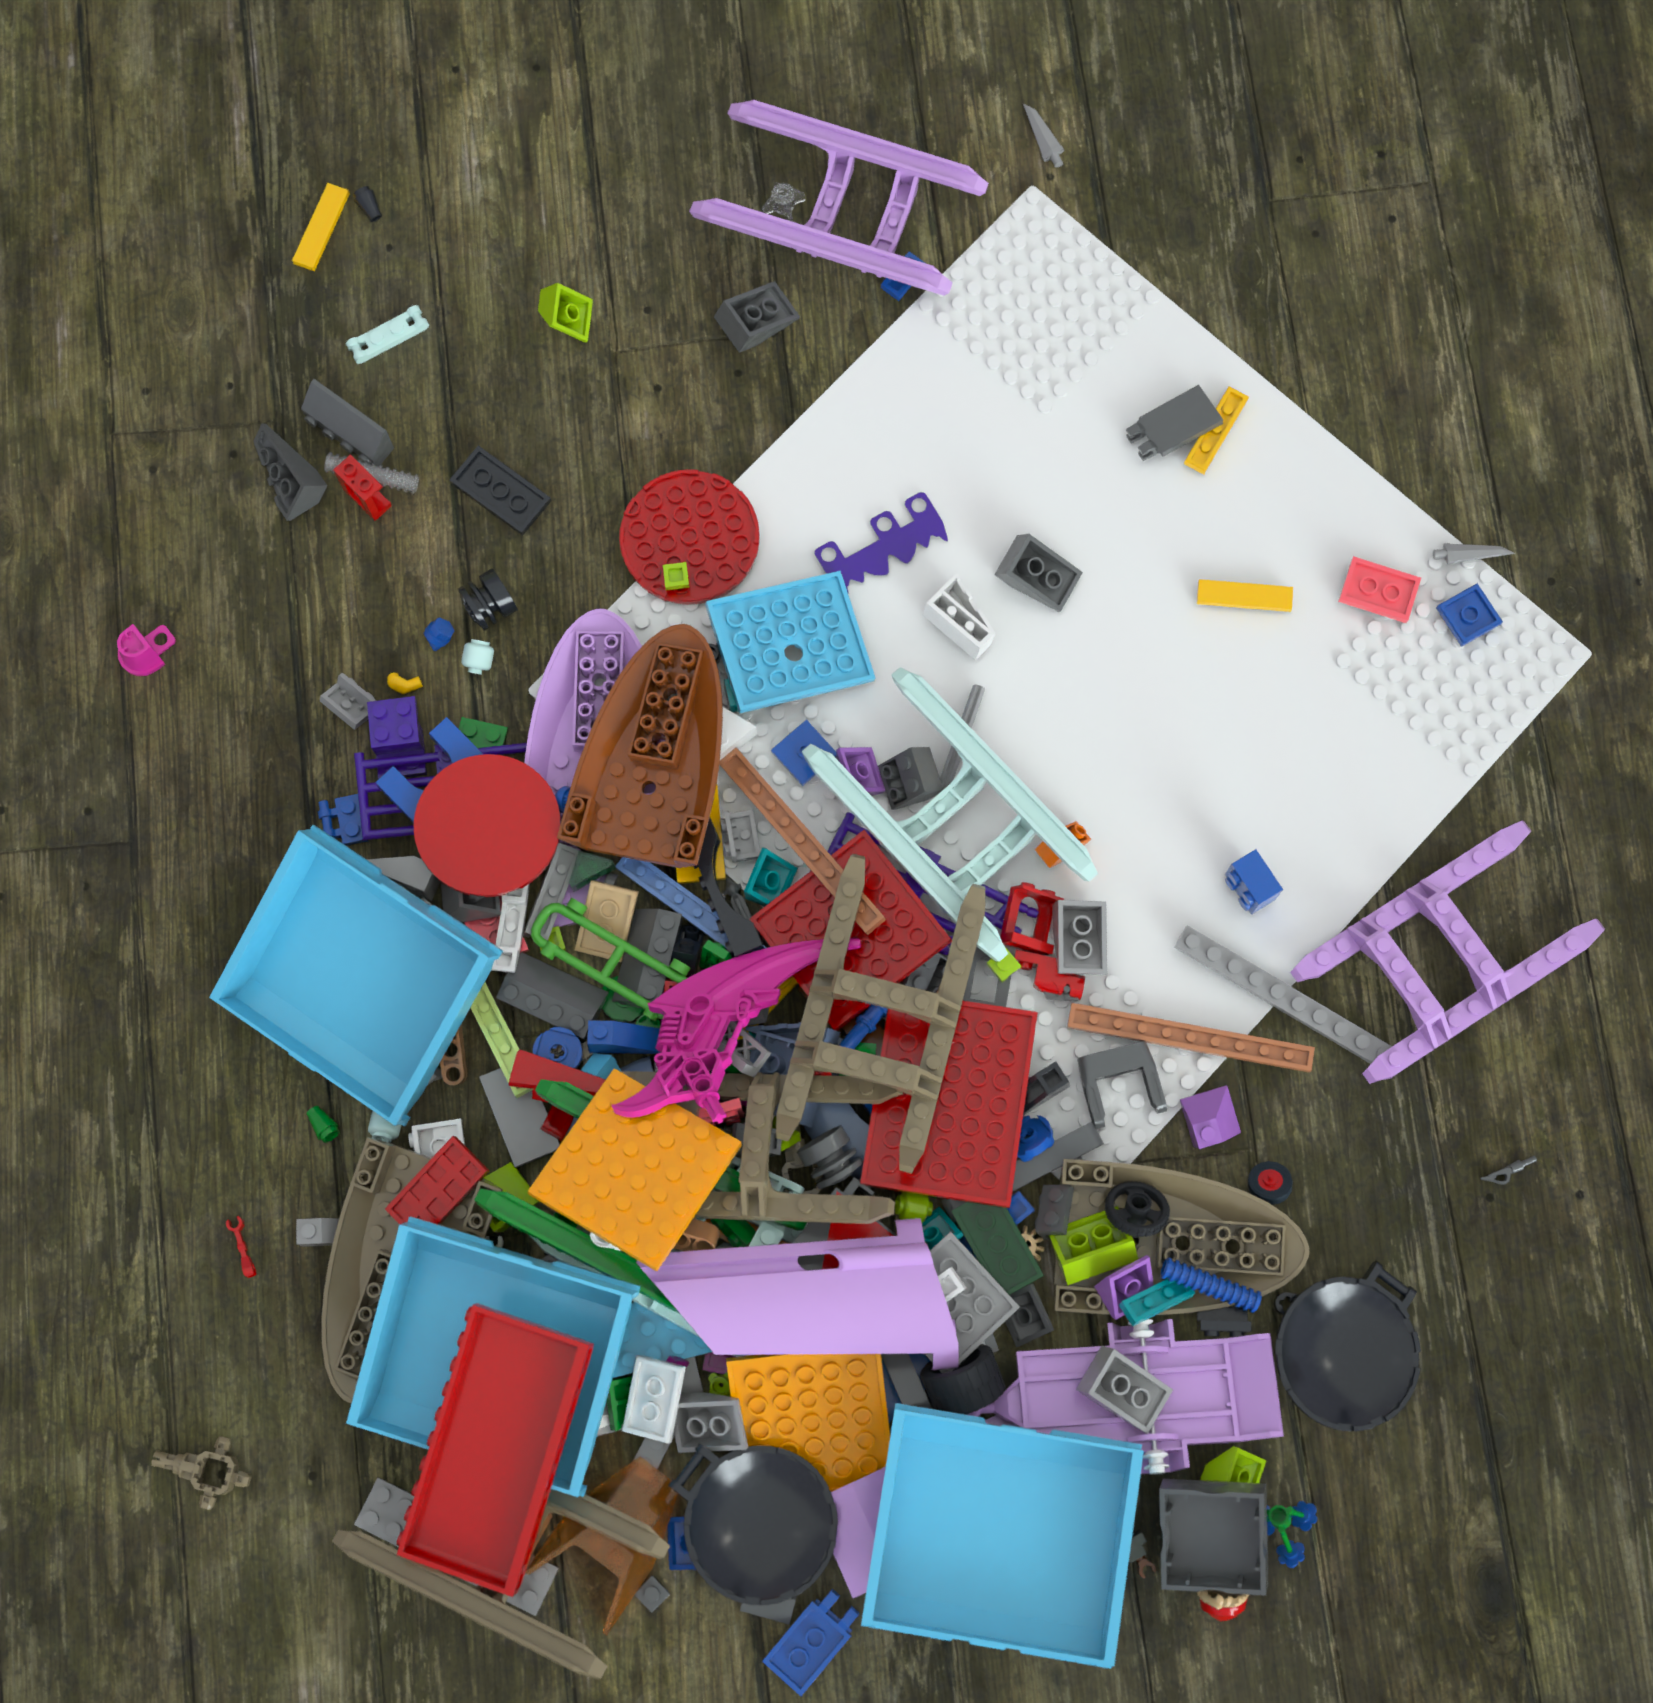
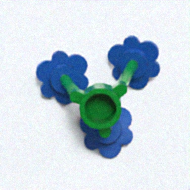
M1299 1501L1297 1506L1285 1508L1282 1505H1276L1271 1509L1267 1505V1535H1272L1275 1529L1279 1530L1284 1545H1280L1276 1549L1279 1556L1278 1561L1281 1564L1286 1563L1289 1568L1296 1567L1298 1561L1301 1562L1305 1559L1303 1554L1305 1547L1302 1543L1294 1544L1292 1540H1289L1285 1529L1290 1526L1292 1517L1293 1526L1300 1527L1303 1531H1309L1312 1524L1317 1522V1516L1315 1515L1317 1509L1314 1504H1306L1304 1501Z

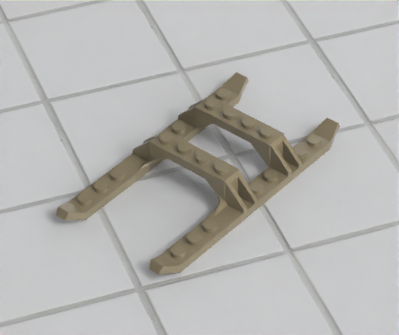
M852 854L840 877L790 1060V1066L777 1110L776 1138L789 1141L795 1129L802 1121L815 1071L839 1073L886 1085L912 1096L899 1144V1170L912 1174L926 1147L985 915V886L972 884L961 905L943 978L937 992L933 993L843 970L844 960L865 886V856ZM834 999L860 1001L907 1013L930 1023L920 1067L823 1042Z
M620 1071L644 1086H647L657 1073ZM758 1072L755 1077L747 1074L725 1073L718 1090L719 1100L739 1098L740 1101H747L739 1175L741 1192L711 1191L694 1218L871 1224L894 1214L895 1202L887 1197L790 1194L774 1190L771 1186L768 1167L774 1110L781 1099L787 1075ZM814 1075L807 1102L881 1104L891 1098L902 1095L903 1092L886 1085L851 1076ZM686 1084L683 1086L684 1091L689 1090ZM695 1100L675 1103L694 1115L699 1116L701 1107L696 1104Z
M551 1489L532 1553L549 1524L552 1513L566 1516L637 1552L658 1559L665 1557L670 1545L659 1537L649 1525L590 1496L575 1497ZM338 1530L332 1540L349 1558L575 1673L594 1679H601L607 1668V1665L586 1645L505 1605L509 1597L505 1594L480 1585L474 1589L434 1568L398 1556V1550L361 1531Z

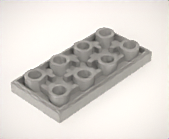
M501 1068L479 1077L516 1168L551 1154L560 1146L558 1139L540 1130L548 1114L543 1101L532 1099V1091L516 1098Z

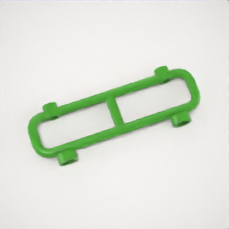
M571 898L566 906L560 903H551L541 910L532 925L531 937L533 942L542 948L540 952L542 955L550 960L557 957L643 1008L645 1010L643 1015L653 1021H656L657 1018L663 1019L664 1015L653 1013L649 1010L648 1003L651 1001L610 978V975L624 952L676 983L687 979L686 975L691 969L689 966L675 958L667 966L583 916L588 907L574 898ZM552 913H560L616 947L601 972L541 936V928Z

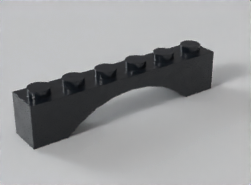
M709 818L698 865L693 867L694 869H700L702 876L698 877L703 891L707 889L711 898H708L707 901L712 913L717 911L719 920L716 923L720 933H726L728 942H725L727 951L731 956L735 955V957L765 949L753 922L735 912L724 900L716 878V858L721 841L711 818Z
M1056 1061L1028 1079L1023 1116L1070 1087V1082Z

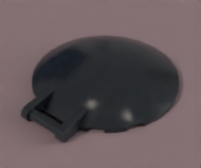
M1376 1260L1370 1265L1362 1279L1335 1277L1322 1280L1306 1288L1292 1301L1285 1311L1278 1328L1275 1356L1279 1377L1288 1396L1306 1416L1325 1427L1335 1430L1364 1431L1391 1420L1404 1408L1415 1390L1420 1374V1341L1418 1333L1414 1331L1409 1319L1410 1315L1406 1311L1417 1291L1411 1286L1407 1287L1384 1270L1383 1265ZM1376 1278H1380L1400 1293V1298L1398 1299L1375 1282Z
M699 1443L695 1448V1454L675 1480L672 1479L668 1486L688 1501L684 1515V1537L690 1559L700 1576L723 1596L750 1605L777 1604L804 1592L823 1573L836 1545L837 1510L829 1486L822 1475L807 1460L783 1448L763 1445L749 1446L746 1450H735L718 1458ZM704 1458L711 1463L691 1490L688 1491L683 1487L701 1461Z

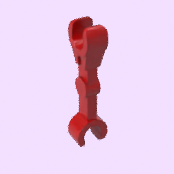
M237 1216L239 1225L236 1228H232V1223L228 1219L226 1227L235 1233L238 1243L237 1248L242 1256L241 1266L243 1274L251 1278L256 1276L257 1272L250 1256H248L247 1245L242 1237L241 1231L244 1228V1220Z

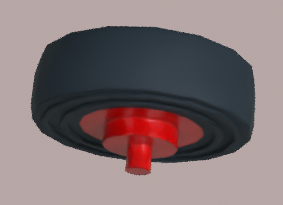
M1267 1161L1253 1167L1249 1173L1247 1185L1250 1194L1271 1205L1282 1203L1288 1198L1292 1192L1293 1180L1285 1166L1278 1162Z

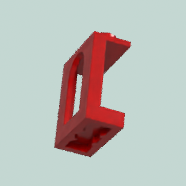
M351 454L333 469L343 490L374 521L392 506L379 492L383 486Z
M1022 882L1021 885L1011 887L1000 935L1002 943L1030 953L1044 956L1052 955L1054 945L1047 943L1053 915V905L1058 900H1064V898L1055 896L1056 893L1051 890L1035 889V885ZM1025 897H1031L1038 905L1039 914L1033 938L1014 932L1019 906Z

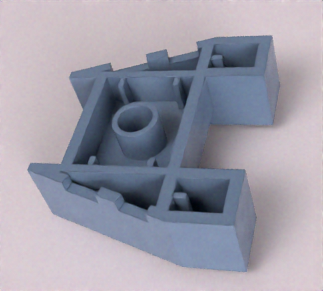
M801 1022L796 1024L784 1023L771 1026L746 1027L745 1030L756 1034L755 1039L771 1052V1055L759 1072L763 1074L780 1073V1075H787ZM826 1027L823 1042L837 1045L840 1032ZM758 1049L751 1051L750 1061L753 1064L761 1054ZM806 1102L802 1121L800 1122L801 1125L812 1128L818 1103ZM779 1103L773 1113L775 1116H777Z

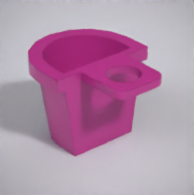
M132 624L118 637V660L121 666L130 674L148 676L165 665L159 655L173 646L176 639L165 625H160L144 637L135 625ZM158 634H166L168 640L164 645L159 646L155 644V637Z

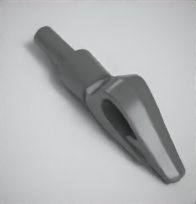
M1532 1156L1523 1161L1517 1160L1480 1179L1505 1185L1510 1181L1512 1173L1524 1170L1525 1166L1536 1162L1537 1159L1535 1156ZM1499 1175L1505 1176L1503 1181L1495 1180V1178Z

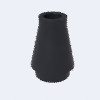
M364 186L353 193L354 202L369 218L370 222H375L382 217L374 190H370L369 186Z

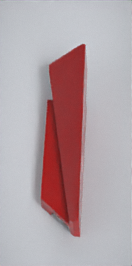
M520 1049L515 1057L509 1086L533 1089L532 1099L547 1102L538 1096L535 1091L541 1079L568 1082L593 1096L596 1095L606 1079Z

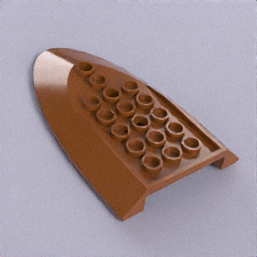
M678 624L661 630L634 654L618 676L595 719L580 756L557 835L559 840L588 851L676 868L698 865L718 778L722 745L723 702L720 676L714 654L705 637L694 627L687 624ZM677 694V696H673L669 701H667L670 695ZM666 739L665 741L660 742L658 746H656L658 740ZM654 784L656 785L654 793L650 795L644 794L645 786Z

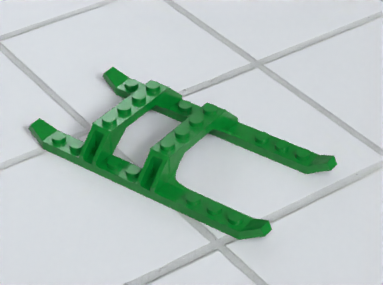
M541 1079L535 1089L538 1096L578 1119L594 1097L568 1082ZM727 1167L713 1190L741 1192L739 1183L740 1172ZM480 1189L474 1200L477 1205L497 1219L604 1275L640 1285L639 1293L679 1313L636 1263L637 1259L623 1251L620 1252L613 1248L595 1245L590 1235L576 1229L578 1224L562 1214L555 1212L552 1216L508 1192ZM774 1221L796 1231L803 1230L807 1222Z

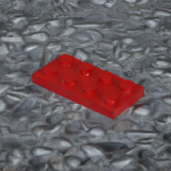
M452 1136L390 1202L385 1210L398 1224L408 1222L409 1217L412 1216L440 1225L474 1189L478 1182L487 1175L489 1170L456 1136Z

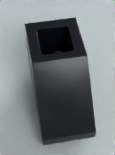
M694 925L681 926L672 953V960L675 958L691 968L686 975L687 978L696 974L705 933Z

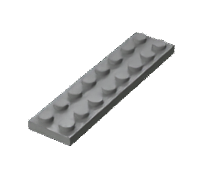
M377 1478L354 1525L397 1546L398 1536L405 1529L407 1522L404 1521L406 1510L410 1505L412 1506L414 1496L381 1478ZM532 1554L519 1591L515 1596H509L507 1602L536 1616L559 1567Z

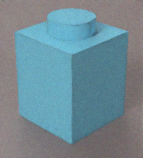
M593 1053L580 1071L607 1079L614 1068L618 1071H621L612 1055Z

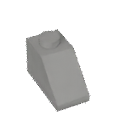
M296 1219L297 1245L302 1247L333 1245L339 1219Z

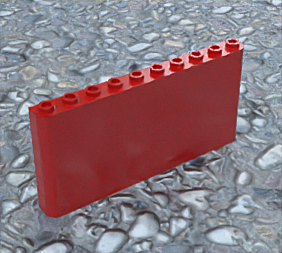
M475 1303L472 1307L468 1308L465 1315L466 1328L458 1338L457 1346L459 1351L457 1356H454L449 1368L452 1374L442 1390L444 1400L442 1406L438 1407L434 1417V1421L437 1422L435 1430L431 1431L427 1440V1446H429L427 1456L423 1457L419 1466V1471H422L420 1479L416 1481L412 1489L414 1499L412 1506L410 1505L407 1508L404 1516V1521H407L405 1529L400 1532L396 1545L399 1546L397 1555L513 1597L519 1591L525 1576L594 1344Z

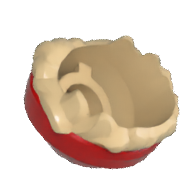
M1218 1590L1197 1592L1202 1610L1220 1622L1234 1619L1246 1608L1247 1597L1249 1596L1248 1594H1231Z

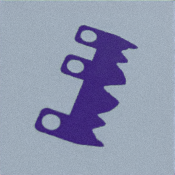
M919 492L905 501V506L914 519L913 522L901 528L890 511H884L873 517L870 521L880 540L847 558L843 556L837 544L830 541L815 550V556L826 574L841 571L848 592L847 587L850 580L864 582V572L873 575H887L889 573V555H893L908 564L915 554L916 543L927 548L930 536L932 535L948 541L943 521L928 496L924 492ZM917 498L923 499L926 502V509L923 512H915L911 506L913 500ZM887 517L891 520L892 527L888 531L878 529L877 521L880 518ZM828 547L836 551V558L831 562L824 561L821 557L823 549Z

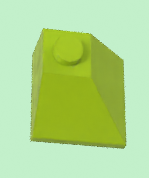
M559 283L541 289L538 312L547 324L584 343L588 342L593 299Z
M1233 1446L1205 1465L1200 1480L1259 1483L1266 1460Z

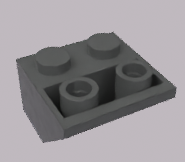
M910 747L878 765L892 810L927 801L943 790L930 747Z
M939 953L935 954L898 984L936 993L943 978L947 958Z

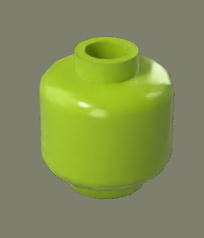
M902 1192L901 1195L898 1194L896 1197L894 1210L900 1220L920 1218L921 1223H923L927 1216H931L933 1203L929 1201L928 1195Z

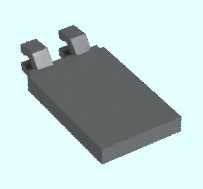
M1197 385L1139 417L1137 423L1126 429L1128 433L1126 437L1132 444L1147 436L1149 441L1138 446V455L1142 461H1145L1157 453H1160L1162 457L1222 425L1223 418L1202 388Z

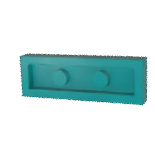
M1166 1279L1123 1300L1119 1306L1133 1327L1193 1297L1195 1291L1191 1290L1190 1286L1185 1288L1182 1283L1177 1285L1176 1281L1170 1282Z

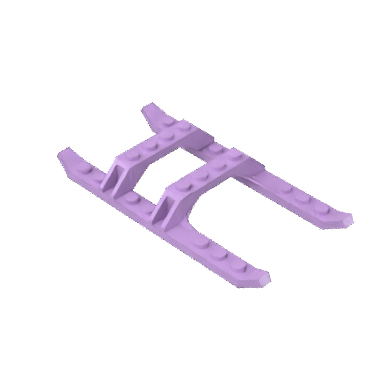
M756 100L731 104L727 114L732 120L814 144L827 151L829 161L825 181L811 218L805 225L718 198L693 202L689 212L694 218L796 249V252L799 253L803 251L815 258L819 256L860 269L863 273L870 272L876 274L879 278L886 277L944 296L950 292L953 283L934 266L897 255L895 251L917 194L920 178L978 196L985 194L989 183L980 177L970 166ZM856 158L897 170L888 204L875 239L870 246L830 234L853 174Z
M1524 821L1496 832L1379 909L1348 927L1331 940L1307 954L1290 972L1297 982L1319 978L1361 950L1379 965L1408 1005L1418 1030L1380 1054L1362 1073L1369 1084L1390 1079L1585 951L1605 930L1598 919H1593L1576 926L1507 971H1503L1447 894L1512 853L1531 832ZM1419 912L1438 926L1467 966L1476 988L1475 993L1444 1012L1442 1006L1388 933Z

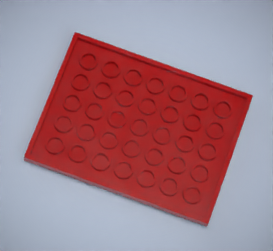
M962 1001L923 1155L912 1174L899 1170V1144L912 1096L903 1092L902 1095L891 1098L881 1104H873L860 1184L1010 1208L1038 1012ZM888 1009L881 1057L920 1067L930 1023L907 1013Z

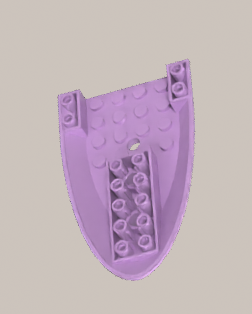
M595 609L585 613L566 630L547 664L537 693L528 733L524 763L544 778L554 795L563 786L571 787L586 740L608 693L625 666L642 647L628 624L621 617L606 609ZM602 678L606 681L603 682V686L594 685L595 680ZM665 739L658 740L656 746H658L660 742L665 741ZM646 785L644 794L650 795L654 793L656 785ZM559 840V843L565 844L567 846H575L570 843Z

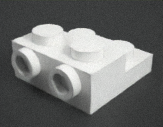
M461 1118L412 1126V1133L408 1134L410 1147H414L415 1152L430 1158L452 1136H456L465 1145Z

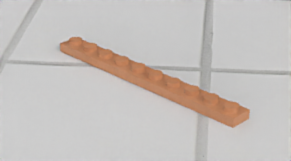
M734 748L720 760L719 765L835 897L840 877L844 870L737 748ZM862 893L855 922L869 935L886 918L868 897Z
M1071 1003L1067 1025L1069 1029L1140 1042L1146 1041V1043L1309 1073L1312 1070L1315 1047L1077 1003Z

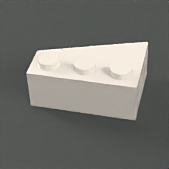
M956 573L926 603L923 616L976 660L991 645L995 631L981 609L977 608L972 600L971 593L965 589L960 581L959 574Z
M724 707L720 760L734 748L740 749L757 735L755 725Z

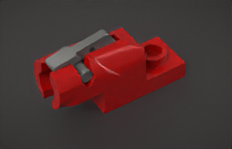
M1021 950L1015 951L1014 958L1021 965L1020 969L1032 970V968H1036L1033 987L1040 992H1044L1047 1000H1081L1086 976L1058 973L1057 962L1054 957Z

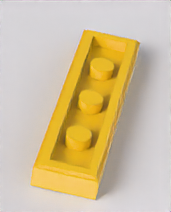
M327 183L292 259L293 264L315 271L350 195L349 190Z
M1230 386L1227 388L1216 407V410L1223 418V424L1198 437L1185 459L1184 465L1203 475L1205 474L1247 403L1249 396Z
M1198 580L1197 604L1291 612L1293 587Z

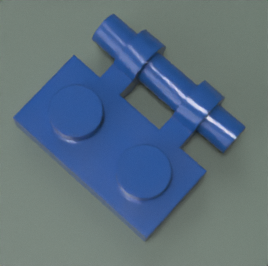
M358 794L336 798V808L329 809L327 800L318 802L320 809L318 817L322 820L324 832L335 839L342 838V843L345 846L368 841L362 839ZM338 817L340 828L333 829L331 818Z

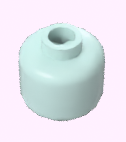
M471 639V643L468 642L464 645L461 663L463 666L468 667V672L482 675V670L491 669L494 649L489 646L490 642Z
M373 1111L368 1126V1132L372 1135V1139L387 1143L397 1139L401 1124L394 1126Z

